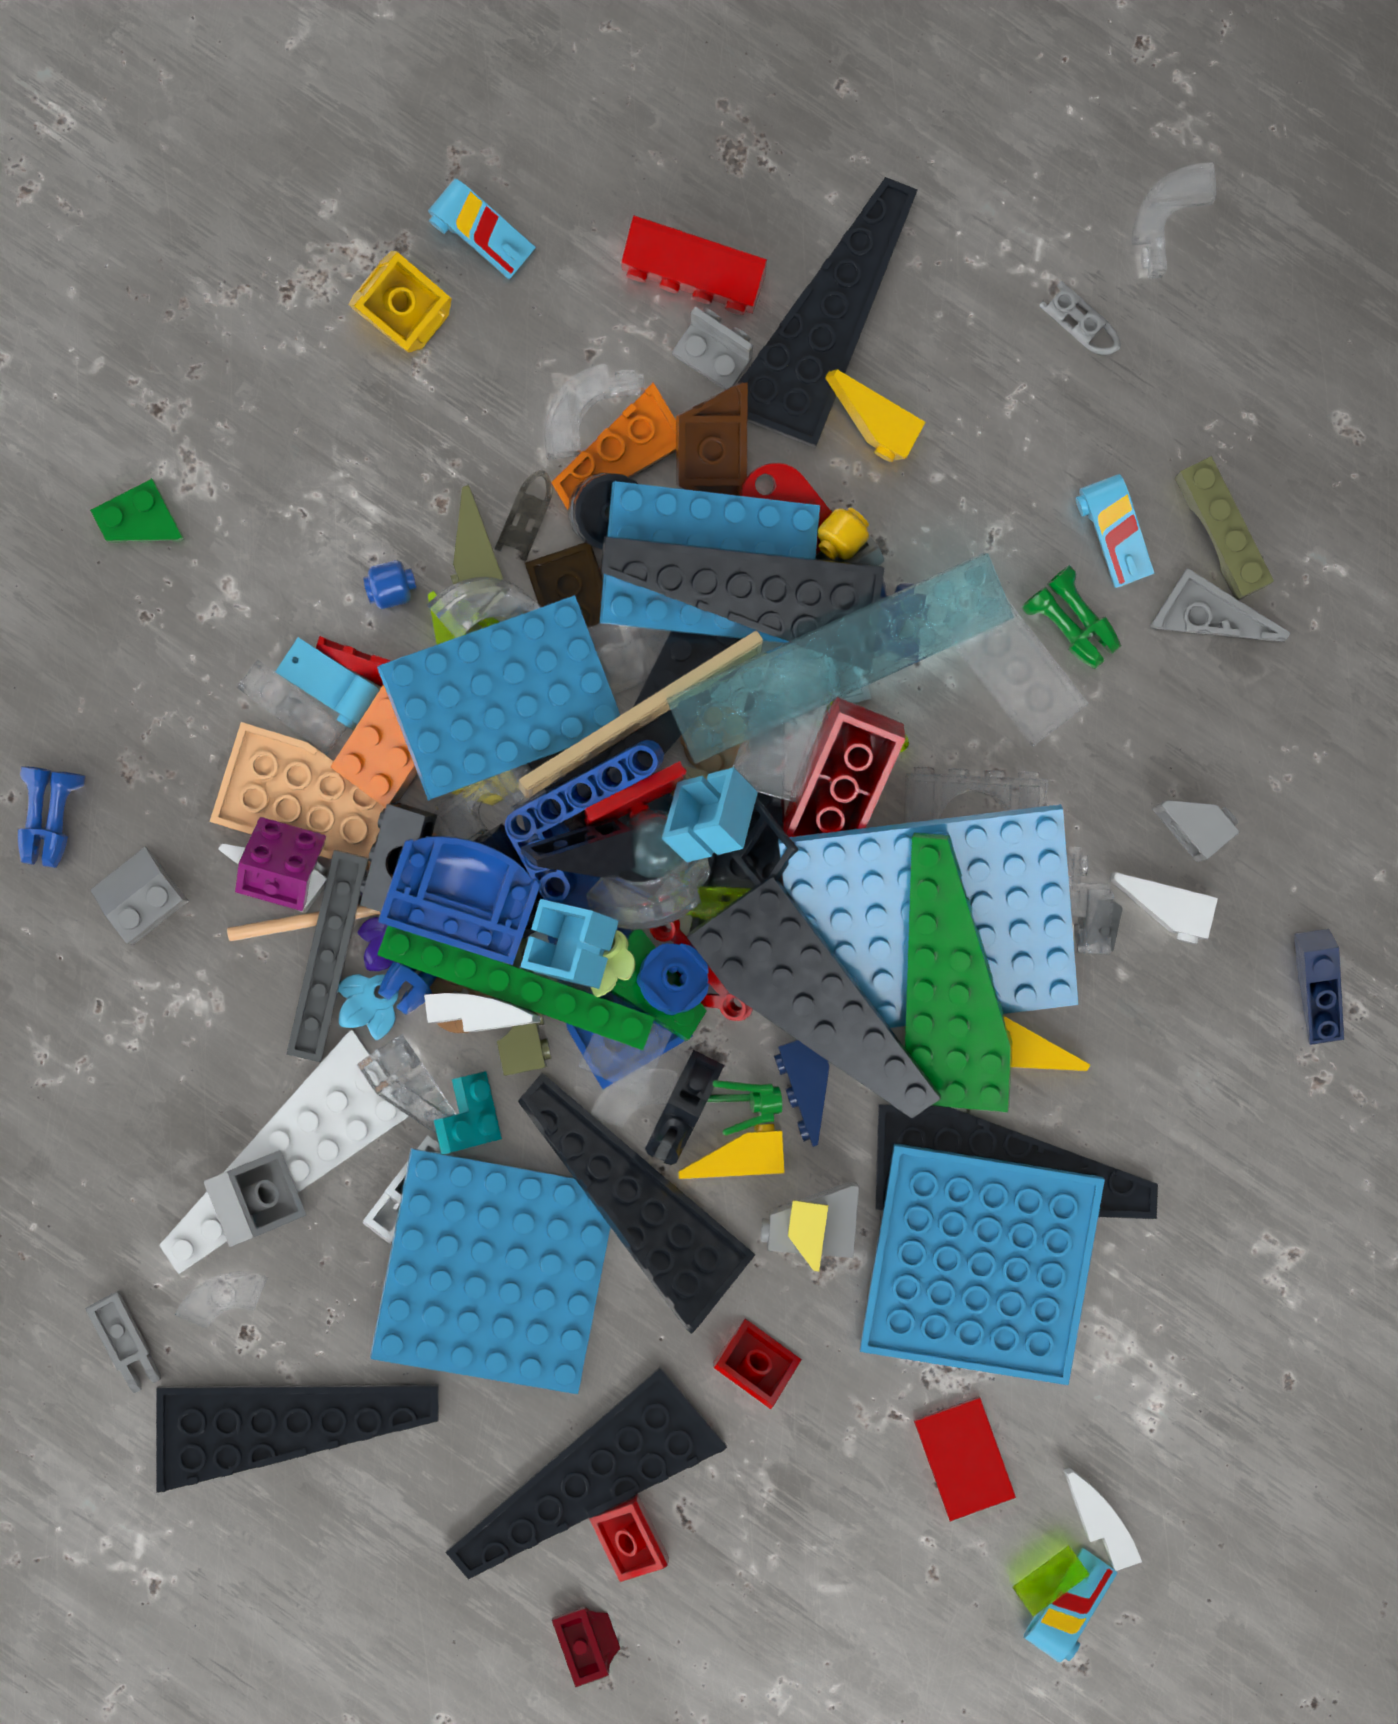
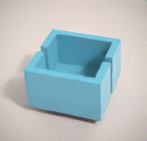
M734 767L710 773L707 776V780L703 776L679 781L676 785L662 839L686 862L712 857L714 852L720 855L743 849L758 792Z
M540 899L531 930L558 939L557 945L529 936L520 967L548 977L599 989L608 958L603 957L605 950H611L619 920L591 910Z

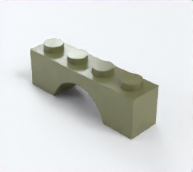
M1212 456L1180 471L1175 480L1189 508L1199 517L1213 542L1219 558L1221 573L1233 597L1241 600L1273 583L1274 580Z
M523 936L514 963L511 966L527 971V969L520 967L528 942L527 938ZM531 1011L540 1016V1023L513 1026L503 1038L497 1041L504 1076L547 1067L546 1060L552 1059L548 1039H541L539 1025H544L542 1014Z

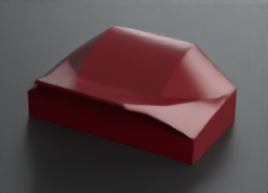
M582 1607L553 1617L551 1621L575 1688L609 1676L610 1663L621 1649L609 1614L590 1611L587 1607Z

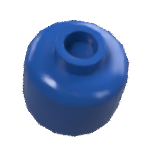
M399 560L374 565L369 568L368 576L363 577L370 604L376 603L380 609L408 603L411 600V590L417 588L412 568L405 570L402 562Z

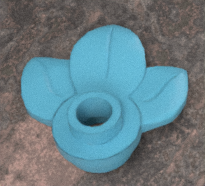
M356 974L346 977L340 982L338 990L347 998L340 1009L339 1025L346 1028H356L367 1024L375 1040L383 1038L391 1030L396 1020L393 1005L398 999L399 991L389 1000L385 998L379 999L375 995V989L381 985L385 975L367 978Z

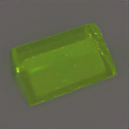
M1068 1545L1012 1588L1034 1617L1090 1574Z

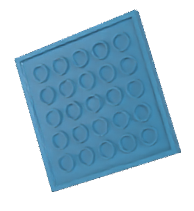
M894 1143L859 1348L860 1352L1069 1385L1105 1179L1100 1176Z
M411 1148L370 1359L578 1394L609 1238V1224L575 1178Z

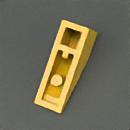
M838 369L828 372L825 377L866 442L876 448L874 453L889 462H893L894 459H906L926 422Z
M1003 1016L1007 1031L1009 1030L1012 1039L1011 1067L1088 1071L1091 1066L1089 1063Z
M774 1123L753 1126L754 1131H746L680 1169L678 1172L679 1179L784 1173L782 1130H775Z

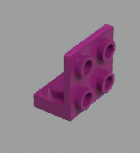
M260 817L239 861L235 892L303 911L307 902L310 877L324 847L326 836Z

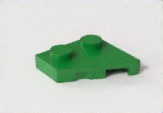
M152 478L90 510L108 543L171 540L173 542H180L184 540Z

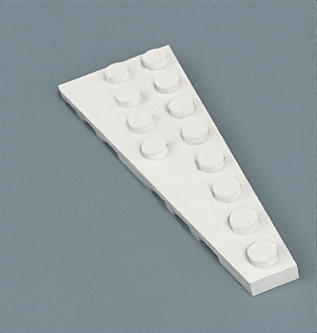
M351 1030L224 1172L280 1150L298 1193L412 1114L354 1030ZM208 1192L201 1197L159 1245L178 1274L227 1242Z

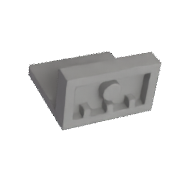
M694 307L691 311V324L673 349L672 355L726 390L736 384L752 360L753 345L749 342L751 338L737 327H733L730 330L721 324L722 318L712 310L705 307L701 311Z

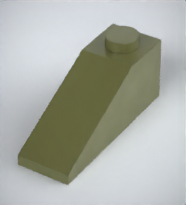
M469 485L462 487L453 560L456 573L450 575L457 595L464 593L467 601L506 587Z

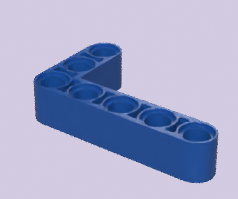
M652 740L641 741L522 804L507 816L505 820L506 833L532 880L535 879L539 883L538 891L545 900L556 903L565 900L577 885L576 875L572 872L537 867L521 854V847L554 837L550 829L551 827L650 776L661 766L664 760L663 750L658 743ZM644 750L651 754L653 758L652 766H644L638 761V751ZM608 767H616L620 770L622 774L621 782L616 783L608 778ZM578 783H585L591 788V798L586 799L578 794ZM548 799L558 801L561 806V814H553L548 810ZM518 815H524L530 820V830H523L519 827L517 823ZM551 877L562 879L565 884V891L555 890L551 885Z

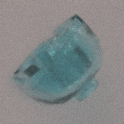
M649 809L638 813L626 823V826L632 830L635 868L631 869L633 872L647 878L660 879L673 875L686 862L662 839L669 811Z

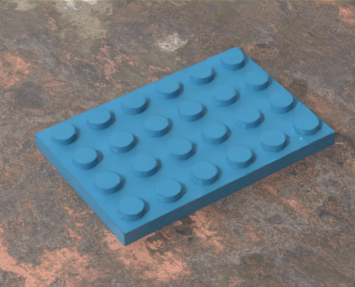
M615 481L612 483L608 536L815 559L820 505ZM604 574L600 624L743 639L756 631L727 618ZM758 631L763 641L794 644Z
M575 595L377 667L428 801L566 750L620 716L619 709Z

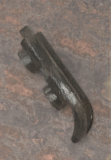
M545 470L535 471L521 485L495 546V550L500 552L503 545L521 551L520 560L524 562L528 558L552 498L551 479ZM538 477H543L545 480L546 495L544 500L534 495L526 494L530 484ZM516 514H521L517 525L513 526L512 523ZM530 518L536 520L531 533L525 530Z

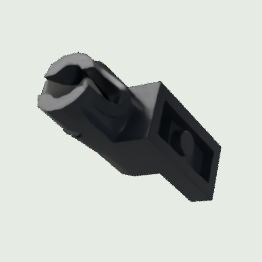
M695 1050L692 1051L645 1147L648 1155L664 1161V1164L673 1165L677 1163L713 1091V1081L718 1080L725 1065Z

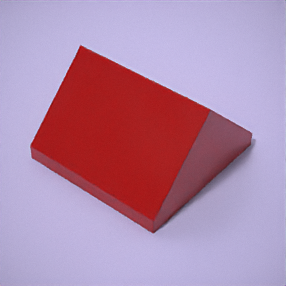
M744 1319L714 1360L713 1368L769 1409H772L802 1359L750 1321Z
M638 1494L589 1519L620 1582L658 1571L668 1566L669 1556Z

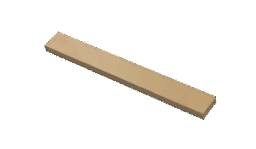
M756 630L520 778L519 789L525 798L529 799L761 653L762 637Z

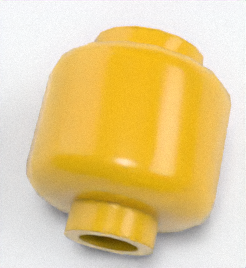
M849 507L847 510L842 508L835 509L818 528V538L821 541L819 544L820 550L833 560L836 557L844 560L851 559L869 539L867 530L869 523L853 508Z

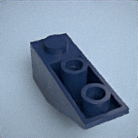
M1330 929L1296 933V965L1308 1042L1310 1045L1344 1040L1339 946Z
M794 1040L778 1046L780 1053L774 1055V1059L780 1075L786 1073L788 1075L791 1087L785 1090L791 1107H799L803 1120L797 1122L803 1142L810 1140L814 1147L819 1142L830 1066L828 1060L799 1040Z

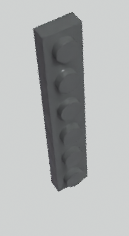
M336 849L333 852L287 1055L316 1062L322 1061L361 896L360 887L366 875L369 857Z

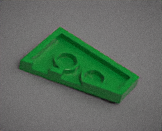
M637 924L627 937L628 951L635 958L634 972L629 980L618 978L616 985L610 992L638 1011L655 1017V1022L684 1041H688L707 1010L699 1003L687 1012L671 1016L657 1010L648 1003L637 984V975L640 972L642 961L656 946ZM667 971L668 983L680 987L682 985L679 982L680 976L676 972L671 973Z

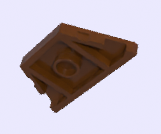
M739 382L676 415V486L684 490L740 496L742 485L747 477L748 383Z

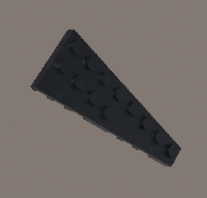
M887 177L881 182L849 230L845 232L831 255L822 264L813 280L804 289L772 337L763 346L754 362L738 381V383H748L747 422L811 447H817L837 396L825 377L828 372L838 369L844 374L847 371L918 189Z
M604 536L600 566L601 573L649 589L671 599H676L698 609L711 612L863 670H871L884 567Z
M541 1073L521 1096L518 1103L685 1329L692 1334L756 1254L546 1075Z
M659 1367L447 1549L445 1553L469 1580L504 1562L506 1559L634 1497L636 1494L669 1479V1477L687 1468L699 1464V1462L719 1452H723L727 1448V1444L664 1370Z

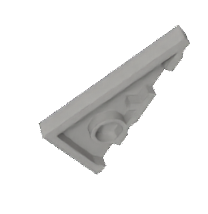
M1188 568L1184 571L1150 625L1154 629L1278 642H1285L1291 634Z

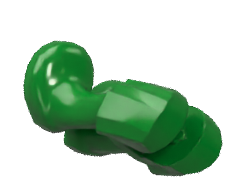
M1068 565L1055 575L1047 585L1069 605L1084 625V629H1081L1065 613L1046 587L1036 592L1021 608L1027 615L1040 613L1052 620L1070 642L1068 650L1080 661L1096 669L1105 660L1097 648L1089 641L1091 637L1094 636L1099 644L1111 654L1116 652L1122 645L1106 616L1099 618L1084 602L1075 586L1076 571Z

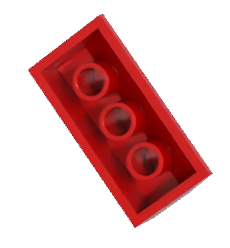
M633 215L621 266L622 271L627 272L626 276L632 280L645 283L646 279L660 283L659 287L665 291L677 294L679 290L693 294L692 298L698 302L711 304L712 301L724 304L725 309L731 313L744 315L745 312L751 314L754 312L766 276L767 259Z

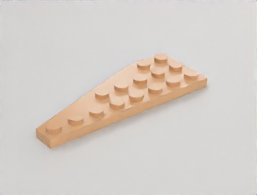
M241 722L209 822L252 835L258 819L263 817L325 835L326 841L320 854L322 857L332 860L335 849L369 857L370 849L378 839L380 831L378 819L385 807L333 770L330 766L334 761L308 742ZM370 861L368 862L367 871L370 869Z

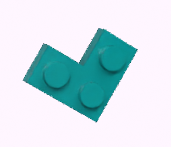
M484 1071L452 1079L459 1114L434 1120L441 1155L501 1140L502 1136L487 1072Z

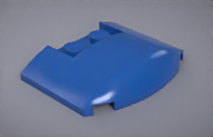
M432 836L415 841L410 839L404 842L378 922L513 965L540 885L535 879L532 880L524 868L515 860L479 842L448 836Z

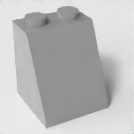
M848 1182L798 1200L828 1205L822 1255L854 1258L859 1186L855 1182ZM792 1203L770 1210L769 1219L762 1218L761 1242H767L768 1251L800 1253L788 1237Z

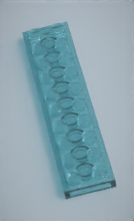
M984 552L666 698L690 756L696 764L832 702L837 697H843L1014 618V615L990 556Z

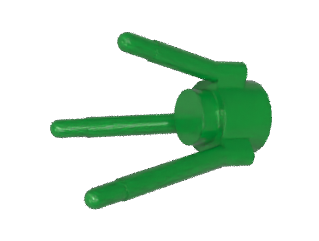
M713 1081L714 1087L750 1091V1094L710 1095L707 1102L750 1101L752 1113L758 1112L760 1115L724 1129L722 1133L725 1136L760 1123L774 1122V1114L782 1113L783 1103L779 1086H773V1084L759 1085L732 1081Z

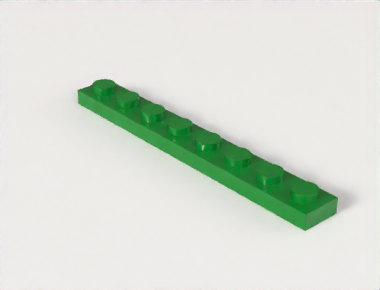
M387 926L377 954L386 959L643 1051L655 1017L596 997L595 995L520 968L392 926Z

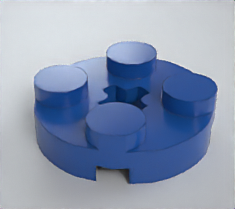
M666 943L653 949L644 958L640 972L637 975V984L650 1005L672 1016L693 1009L705 998L709 989L707 975L709 969L705 960L693 947L682 943L680 945ZM667 971L671 973L678 971L682 975L679 978V982L682 984L680 987L668 983Z

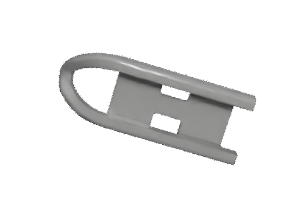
M1060 281L1057 285L1061 291L1049 304H1046L1044 301L1040 303L1039 306L1090 351L1100 355H1111L1120 349L1121 342L1115 329L1063 281ZM1078 305V306H1079L1081 309H1083L1087 314L1084 315V314H1083L1081 311H1079L1075 306ZM1067 315H1070L1078 322L1074 328L1064 320ZM1102 328L1107 331L1114 341V345L1110 348H1100L1090 343Z

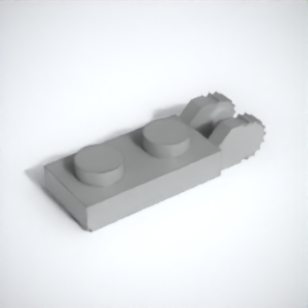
M119 1291L85 1308L117 1371H121L133 1393L142 1390L140 1379L129 1364L140 1360L146 1375L152 1382L155 1383L161 1379L160 1372L149 1355L151 1352Z

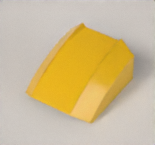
M390 251L354 293L348 305L393 342L410 353L422 349L447 319L452 299L400 253Z

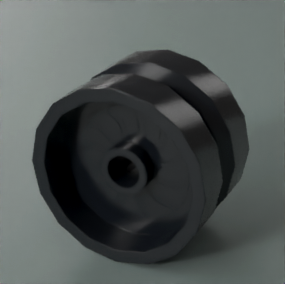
M600 472L588 476L575 487L569 499L568 518L572 530L583 542L603 550L604 536H608L609 517H606L605 509L611 503L612 483L617 481L638 484L637 481L622 474Z

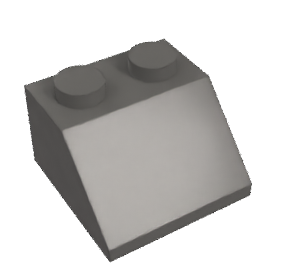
M1166 800L1152 808L1196 862L1207 860L1240 833L1235 827L1238 824L1237 819L1226 807L1220 809L1218 805Z
M147 847L141 849L91 889L104 915L127 944H136L189 902Z
M280 1150L203 1181L229 1247L306 1216Z

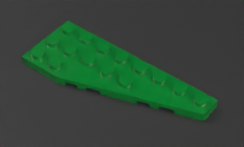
M914 832L911 849L905 1048L941 1094V1099L934 1103L933 1106L1008 1112L1010 1108L1012 1039L1009 1030L1007 1031L1001 1002L998 1001L992 982L993 976L980 933L975 926L971 913L972 907L961 880L962 874L950 835Z

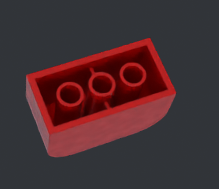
M836 697L825 716L792 792L784 819V831L789 837L866 828L906 739L904 724Z

